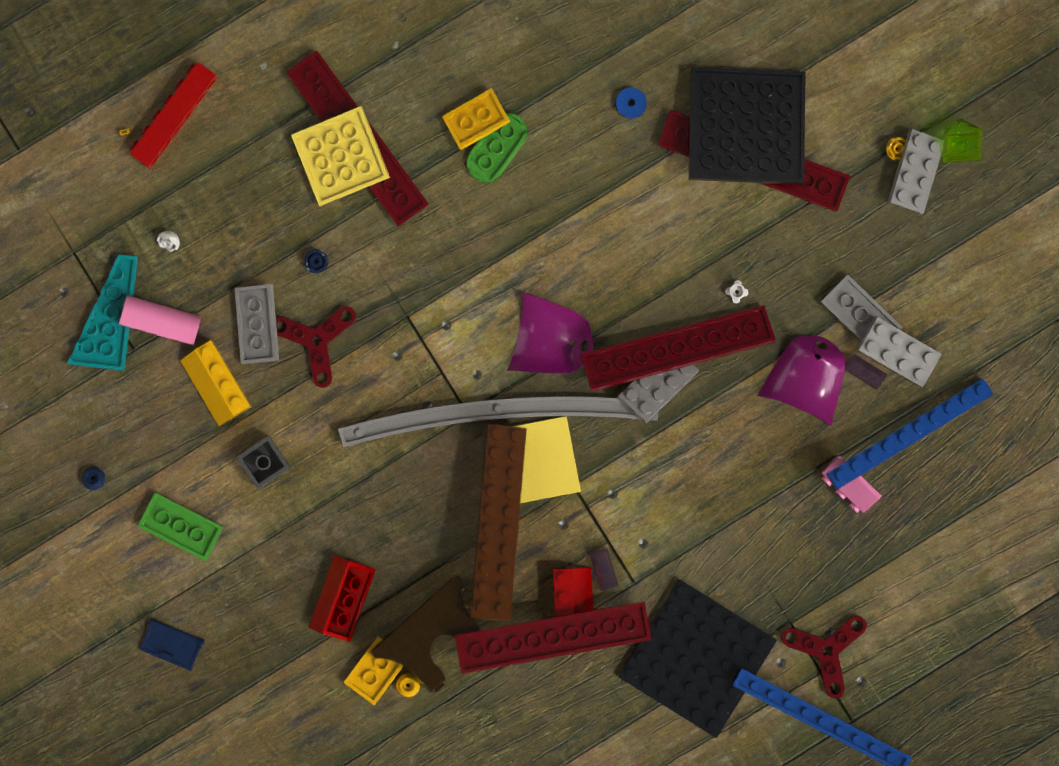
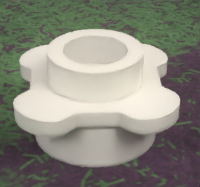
M736 280L734 285L727 287L725 293L732 298L733 303H739L742 297L748 295V290L744 289L739 280Z

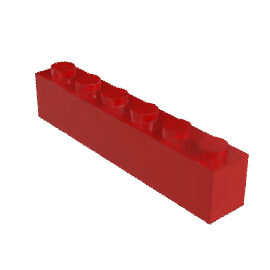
M199 62L189 67L187 77L178 82L175 87L177 90L173 96L170 94L166 98L164 108L161 111L158 110L153 116V123L144 128L141 133L143 136L139 142L136 140L130 147V155L149 169L153 167L218 79L216 74Z

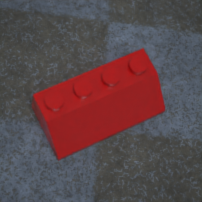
M334 555L308 628L321 634L350 642L376 569Z
M592 567L553 569L555 617L592 611Z

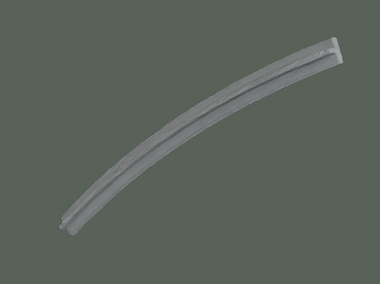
M530 397L478 401L422 409L340 428L338 431L344 448L410 431L483 420L542 416L640 418L618 398ZM658 413L655 416H653L650 420L657 421Z

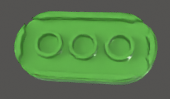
M506 113L510 122L478 140L467 157V169L474 179L480 182L496 180L521 148L527 137V128L523 119L518 115Z

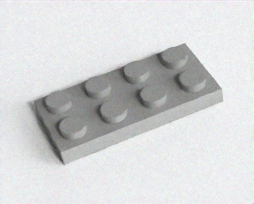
M909 129L887 201L888 203L924 214L945 144L944 140Z
M848 274L821 301L860 341L864 338L875 316L899 330L903 328Z
M273 284L235 288L241 364L279 361Z
M876 316L857 348L861 353L920 387L925 385L942 355Z
M694 365L634 380L618 396V399L646 424L699 372V369Z

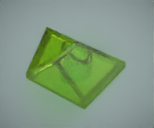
M961 118L944 131L942 163L981 161L983 130Z

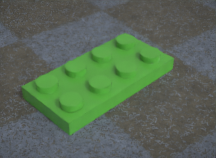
M156 492L137 526L204 561L208 560L224 528Z

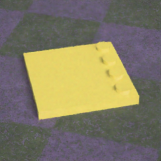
M362 106L291 135L319 206L390 178Z
M567 416L513 426L527 428L520 503L581 492Z

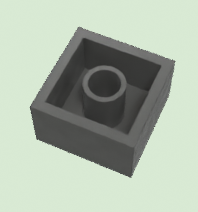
M271 436L265 437L236 457L257 489L263 488L292 468Z

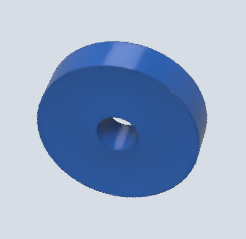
M637 88L622 90L616 99L617 111L627 119L641 116L646 108L645 95ZM633 100L635 105L631 107L627 102Z

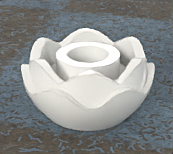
M163 231L158 234L157 242L161 248H166L169 252L179 248L180 241L174 232Z

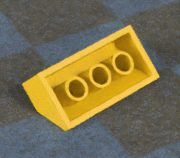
M208 341L180 360L218 426L223 425L252 407L214 341Z

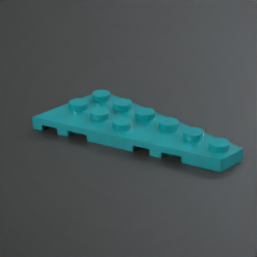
M118 254L109 277L67 362L68 365L125 371L130 328L119 325L126 296L134 297L139 257Z

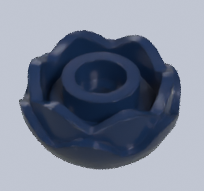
M314 249L306 254L305 267L312 273H321L327 268L328 257L324 252Z
M96 466L85 469L81 477L82 484L89 490L101 488L105 483L104 471Z

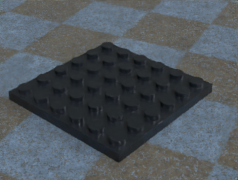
M691 67L688 180L803 185L806 72Z
M679 579L649 626L651 640L639 642L618 677L717 738L745 694L744 691L732 685L740 669L742 668L756 675L777 642V639Z

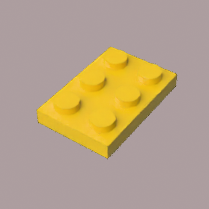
M492 88L442 116L460 150L510 122Z
M377 636L344 681V684L374 706L403 668L402 665L394 661L373 659L369 655V652L383 640L379 636Z

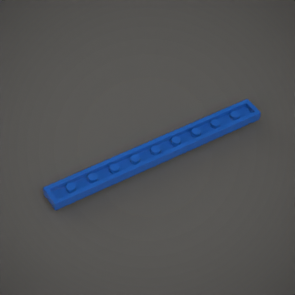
M984 378L826 473L835 490H838L993 395V392Z
M742 668L732 684L736 688L886 766H908L912 758Z

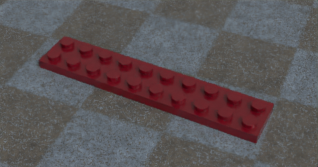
M317 50L286 72L321 122L358 107ZM369 122L390 176L389 179L371 185L369 188L396 225L400 227L429 206V203Z
M671 110L658 146L689 158L690 116ZM805 159L803 185L758 184L837 212L850 176Z
M763 305L583 353L580 355L590 390L593 392L775 343L776 339L765 306Z
M644 601L454 635L461 674L651 640Z

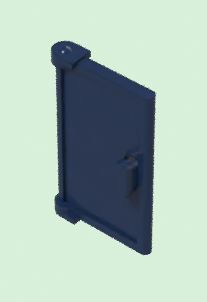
M151 618L140 650L192 671L205 640Z

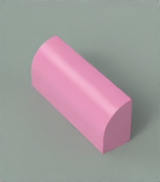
M127 295L119 325L194 345L201 316Z

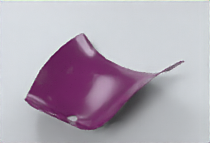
M523 292L520 329L514 354L507 371L565 374L579 370L583 365L580 355L591 352L593 348V338L589 322L583 316L568 308ZM586 340L588 348L585 352H582L581 343ZM571 341L575 342L573 348L570 347Z
M800 336L787 346L757 396L786 403L808 412L832 426L845 372L844 354L824 337ZM816 342H824L827 345V349H820L817 347ZM815 354L820 355L821 358H820V359H816V358H815Z

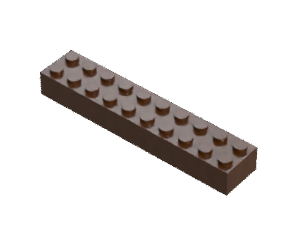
M488 424L486 427L469 619L508 623L511 618L527 428Z

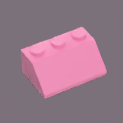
M836 456L821 472L823 475L821 479L828 486L832 483L826 473L846 462L841 456ZM861 476L835 491L843 500L847 498L851 502L849 506L856 513L859 511L861 513L866 512L882 497Z

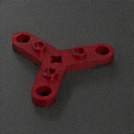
M342 307L316 329L284 317L276 318V324L283 321L287 325L284 332L277 331V336L308 347L313 381L320 388L328 387L332 382L328 344L356 321L355 311L350 307ZM345 311H349L352 314V319L349 322H344L341 318L342 313ZM315 335H318L319 338H322V341L319 342V346H316L315 343L311 342L312 339L315 338ZM320 373L328 375V381L324 384L319 383L317 380Z
M853 616L826 639L794 628L786 629L782 633L781 639L787 647L819 658L825 692L831 698H839L844 694L845 686L838 654L865 632L867 624L862 617ZM855 620H859L862 623V628L859 631H854L851 627L852 622ZM790 632L795 633L797 636L794 643L786 641V635ZM824 646L832 647V654L830 656L823 654L825 651L823 649ZM833 683H837L840 686V691L837 694H832L829 690L830 685Z

